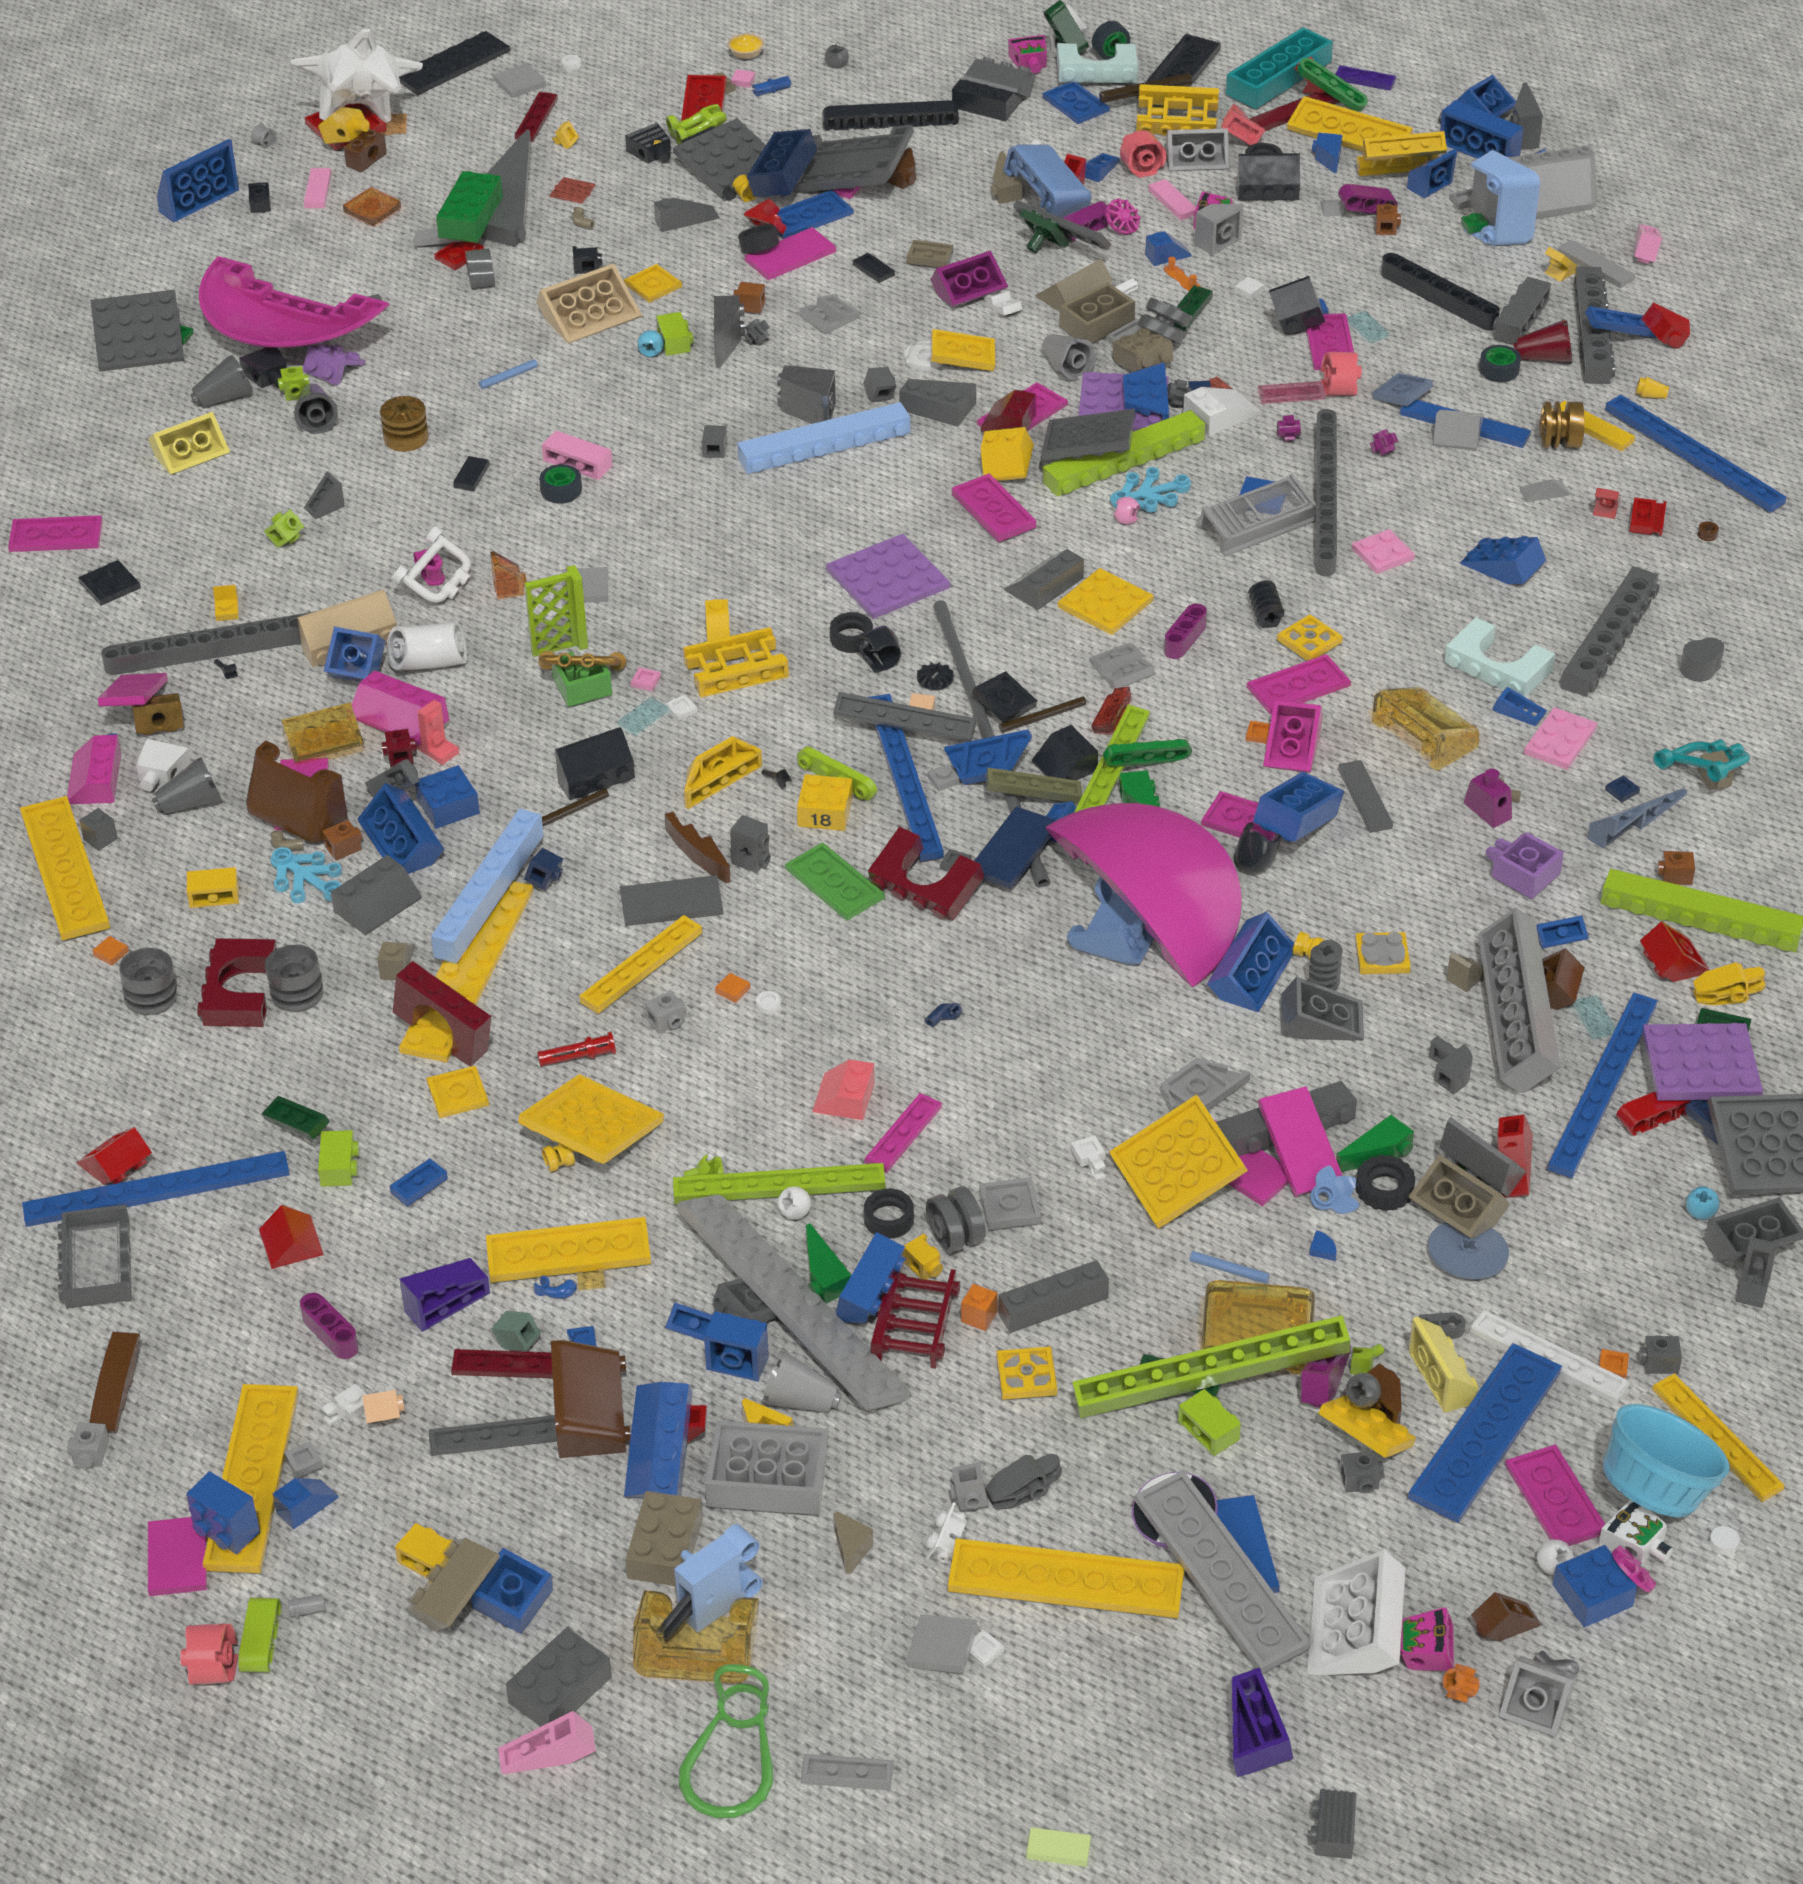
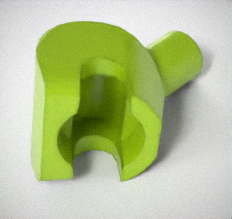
M704 1155L696 1165L697 1167L684 1171V1176L724 1174L721 1157L714 1156L712 1160L707 1161L708 1155Z
M1377 1344L1371 1348L1353 1347L1350 1374L1367 1373L1373 1369L1374 1358L1384 1354L1383 1346Z

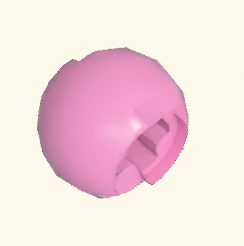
M1132 497L1118 499L1116 502L1118 504L1116 513L1113 512L1115 519L1122 524L1136 522L1138 519L1136 517L1137 511L1140 509L1138 501Z

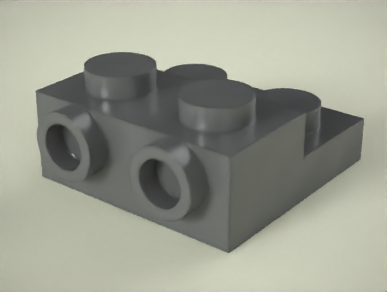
M741 1278L718 1284L713 1298V1305L716 1311H723L724 1314L728 1313L737 1317L755 1319L764 1323L778 1318Z

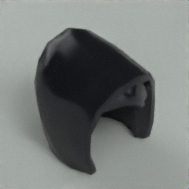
M883 625L857 638L858 650L874 673L891 669L899 662L902 653L898 638L891 628ZM873 653H877L880 661L873 655Z
M1250 822L1243 828L1236 848V860L1242 869L1253 873L1263 871L1274 861L1279 850L1281 835L1276 833L1274 840L1269 841L1255 830L1249 832L1254 827L1253 823Z

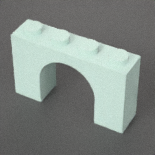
M1057 43L1059 82L1137 83L1138 60L1135 44H1116L1114 58L1104 61H1093L1085 59L1078 54L1077 44Z
M1477 617L1446 645L1444 662L1449 666L1458 668L1470 676L1477 677L1491 686H1496L1502 690L1509 687L1524 697H1527L1554 668L1555 653L1536 644L1521 659L1514 662L1502 663L1487 658L1483 652L1494 643L1496 626Z

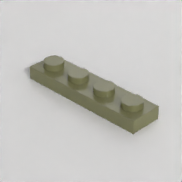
M988 767L985 774L986 790L1064 802L1073 801L1074 803H1079L1082 797L1081 781Z

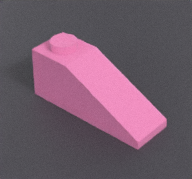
M1638 224L1633 253L1634 257H1637V261L1649 264V261L1655 262L1662 240L1658 228Z
M574 1711L498 1748L502 1774L570 1764L596 1751L592 1726Z

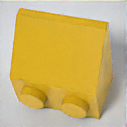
M1025 427L984 431L980 447L983 475L990 473L997 481L1026 478L1034 443Z

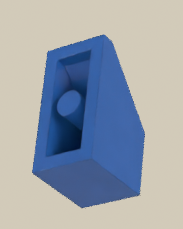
M1318 132L1317 140H1313L1312 144L1315 160L1333 173H1337L1342 135Z
M1165 231L1146 236L1145 256L1153 266L1168 263L1169 257H1175L1176 260L1191 257V253L1187 248Z
M294 1478L273 1493L276 1513L293 1530L339 1498L321 1479Z

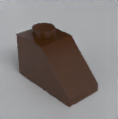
M910 147L904 151L892 176L887 180V183L901 189L912 185L916 180V164L912 148Z
M1379 1363L1367 1372L1377 1378L1381 1386V1396L1378 1402L1372 1405L1371 1408L1382 1411L1386 1414V1418L1395 1424H1400L1402 1412L1400 1378H1398L1395 1372L1388 1370Z
M1494 1592L1471 1614L1477 1624L1476 1630L1485 1639L1490 1638L1499 1642L1542 1625L1527 1602Z

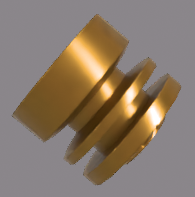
M398 396L382 404L380 408L384 443L388 448L395 451L408 452L421 448L427 443L429 433L426 423V408L420 399L413 396Z
M1550 401L1543 403L1539 419V434L1543 448L1550 447L1551 438L1554 448L1559 447L1561 438H1564L1566 448L1582 447L1584 437V406L1582 402H1567L1564 412L1561 411L1559 402L1554 403L1553 411Z

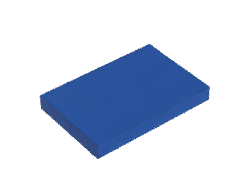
M1068 82L1042 93L1043 99L1076 124L1109 112L1107 104L1101 103L1096 96L1077 82Z

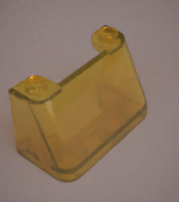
M1421 687L1386 688L1374 695L1372 723L1378 728L1385 725L1390 727L1396 723L1421 741V752L1430 755L1432 762L1429 763V766L1437 772L1479 747L1478 729Z
M1225 1280L1211 1281L1207 1284L1205 1290L1200 1350L1314 1322L1315 1294L1312 1290L1304 1287ZM1308 1363L1285 1369L1293 1374H1301Z
M643 1591L633 1623V1665L637 1673L645 1677L714 1682L715 1671L723 1665L738 1664L751 1667L759 1615V1598L742 1597L734 1600L730 1607L729 1617H719L698 1633L685 1622L671 1640L666 1642L664 1641V1633L658 1632L657 1628L671 1613L672 1601L663 1592ZM726 1672L720 1675V1681L740 1683L746 1680L749 1674Z

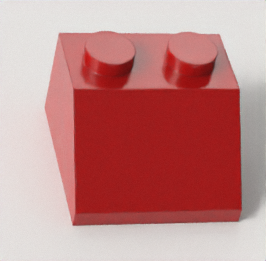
M1663 921L1658 923L1640 940L1645 949L1643 951L1644 955L1655 964L1654 971L1662 979L1668 978L1673 982L1700 976L1710 970L1690 938Z
M132 1127L116 1133L76 1163L103 1185L110 1182L117 1184L127 1177L125 1174L130 1168L136 1170L147 1162L145 1158L152 1151L137 1129Z

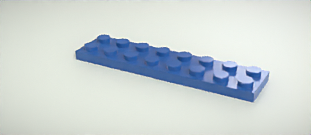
M1512 1343L1412 1486L1408 1499L1459 1523L1559 1377L1562 1365Z

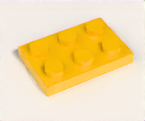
M932 329L931 362L994 371L995 339Z
M1347 1395L1322 1404L1318 1414L1384 1458L1411 1448L1417 1438L1409 1433L1405 1426L1395 1424L1386 1418V1414L1371 1407H1356L1349 1402Z

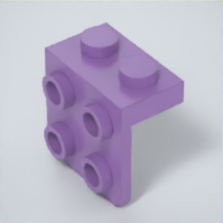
M318 344V346L308 347L303 371L333 385H339L345 365H364L365 360L359 358L360 354L356 352L344 351V347L331 344L330 347L325 344Z

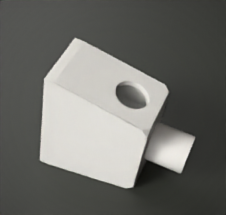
M147 739L136 764L139 781H141L140 786L146 791H152L156 785L163 786L191 764L189 749Z

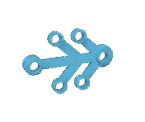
M1149 467L1146 469V478L1138 491L1131 492L1133 487L1139 484V475L1135 472H1130L1126 475L1124 487L1110 496V502L1117 508L1118 504L1116 502L1118 499L1132 497L1138 501L1141 509L1147 512H1155L1157 510V502L1168 507H1174L1178 503L1177 494L1169 492L1161 495L1159 493L1171 490L1178 493H1186L1190 490L1191 481L1187 475L1180 474L1172 482L1151 487L1159 479V469Z
M277 848L271 856V864L274 868H277L274 888L277 892H285L289 889V882L286 878L288 869L294 873L293 890L290 893L292 902L302 903L305 901L304 880L323 892V897L332 902L331 891L339 887L341 883L335 880L325 882L317 877L316 874H328V876L333 878L338 877L342 874L341 865L339 863L323 865L325 863V855L322 852L293 854L289 848ZM309 862H311L312 865H310V866H301V865H299L298 863H309Z

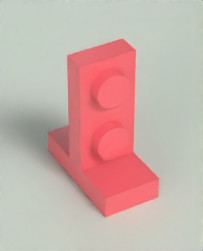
M1236 104L1232 105L1221 125L1223 129L1228 128L1229 133L1249 145L1257 143L1265 132L1263 127L1251 121Z
M433 700L417 711L421 744H416V749L441 765L459 754V747L445 739L441 703Z

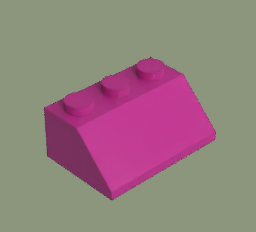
M118 735L93 736L74 753L67 792L69 804L114 803L122 755Z

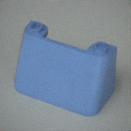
M1018 144L1009 148L1003 171L1008 177L1014 175L1016 178L1023 176L1040 196L1041 208L1045 207L1048 213L1064 218L1069 214L1090 206L1092 198L1090 191L1084 187L1053 147L1050 145Z
M1100 876L1095 885V893L1099 897L1101 905L1087 930L1081 925H1075L1070 929L1067 935L1068 941L1078 951L1127 965L1140 964L1154 938L1145 929V924Z

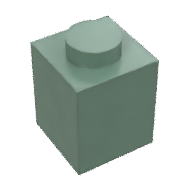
M506 1310L491 1328L501 1348L506 1350L526 1352L541 1334L531 1314Z

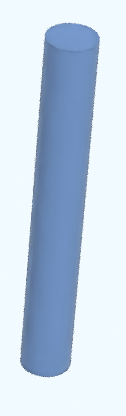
M533 359L479 381V387L485 389L538 367L537 361Z
M1192 1251L1190 1255L1191 1262L1267 1284L1270 1276L1269 1273Z

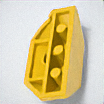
M732 736L695 757L687 769L684 787L685 807L689 809L762 767V750Z

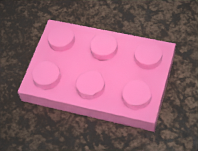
M1554 707L1524 748V754L1568 770L1597 729V722Z

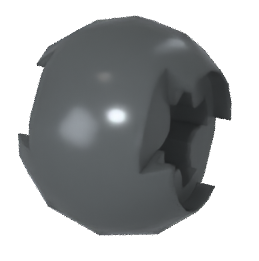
M834 44L826 50L824 59L828 66L839 69L848 63L849 54L845 47Z
M1361 1372L1349 1379L1346 1385V1395L1349 1402L1356 1407L1368 1408L1378 1402L1381 1396V1386L1378 1379L1373 1375Z

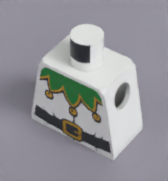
M1629 1500L1601 1530L1600 1546L1606 1545L1610 1551H1613L1621 1545L1641 1563L1651 1554L1662 1562H1666L1673 1552V1548L1664 1542L1667 1530L1666 1523L1654 1512L1638 1505L1632 1500Z

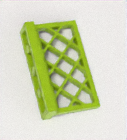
M575 565L566 567V573L524 583L530 646L533 657L539 656L544 651L554 652L578 646L579 650L588 648L583 581ZM565 581V585L560 591L553 588L557 583ZM543 588L537 597L531 594L532 589ZM549 592L555 594V596L548 603L543 599ZM562 598V599L566 600L567 602H566V604L560 609V608L556 607L555 605H556V604L558 603V601ZM541 604L545 608L538 615L533 610ZM553 610L557 614L550 621L545 616ZM564 616L569 620L562 627L557 622ZM543 622L547 624L541 632L535 630L538 624ZM555 628L559 630L553 638L547 636L550 630ZM564 634L570 636V641L559 642ZM542 640L549 642L545 647L537 649V645Z

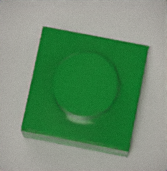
M1472 213L1461 217V224L1468 234L1481 232L1482 228L1488 225V222L1481 213Z

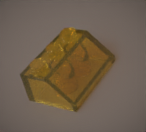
M351 702L282 719L284 740L288 752L295 763L364 745Z

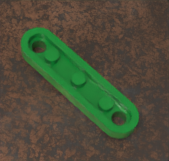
M1303 58L1297 66V70L1302 77L1350 109L1362 111L1367 105L1368 99L1365 94L1313 59Z
M1185 739L1111 744L1103 752V758L1109 767L1169 763L1187 759L1192 753V748Z

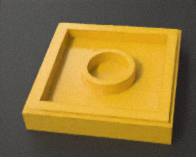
M658 264L624 279V283L628 288L649 303L682 287L680 280Z
M476 1065L426 1078L439 1118L489 1106V1100Z

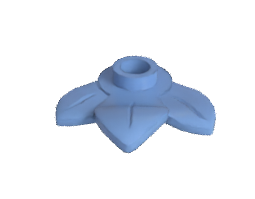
M1330 1165L1322 1168L1316 1175V1186L1310 1194L1312 1205L1319 1210L1331 1209L1339 1214L1355 1211L1360 1206L1351 1197L1356 1186V1178L1336 1176ZM1319 1195H1325L1327 1201H1321Z

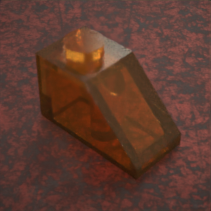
M495 551L490 552L493 585L497 600L523 596L524 583L527 582L525 573L521 574L518 564Z

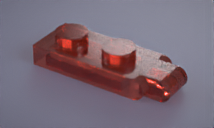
M1129 687L1115 688L1112 694L1107 695L1091 725L1094 733H1110L1115 731L1132 699Z

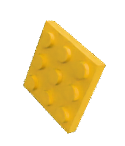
M1098 568L1058 601V608L1113 635L1153 602L1154 595Z

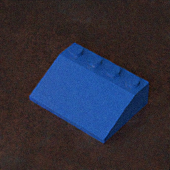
M227 139L162 172L157 193L160 214L174 223L239 191L231 139Z

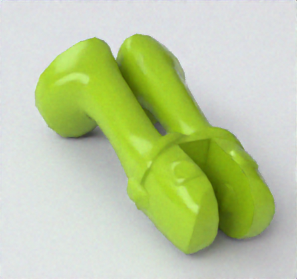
M718 104L702 108L700 112L683 121H678L674 115L667 116L665 120L672 138L676 139L679 145L681 140L712 126L715 128L721 126L727 121V116L721 111Z

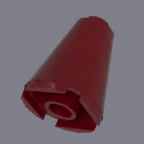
M1561 320L1517 338V343H1513L1514 349L1520 353L1522 360L1573 362L1567 320Z

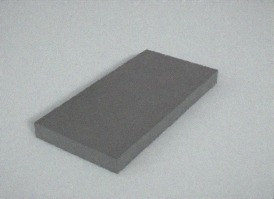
M717 875L620 886L625 926L674 921L683 915L690 919L723 915Z

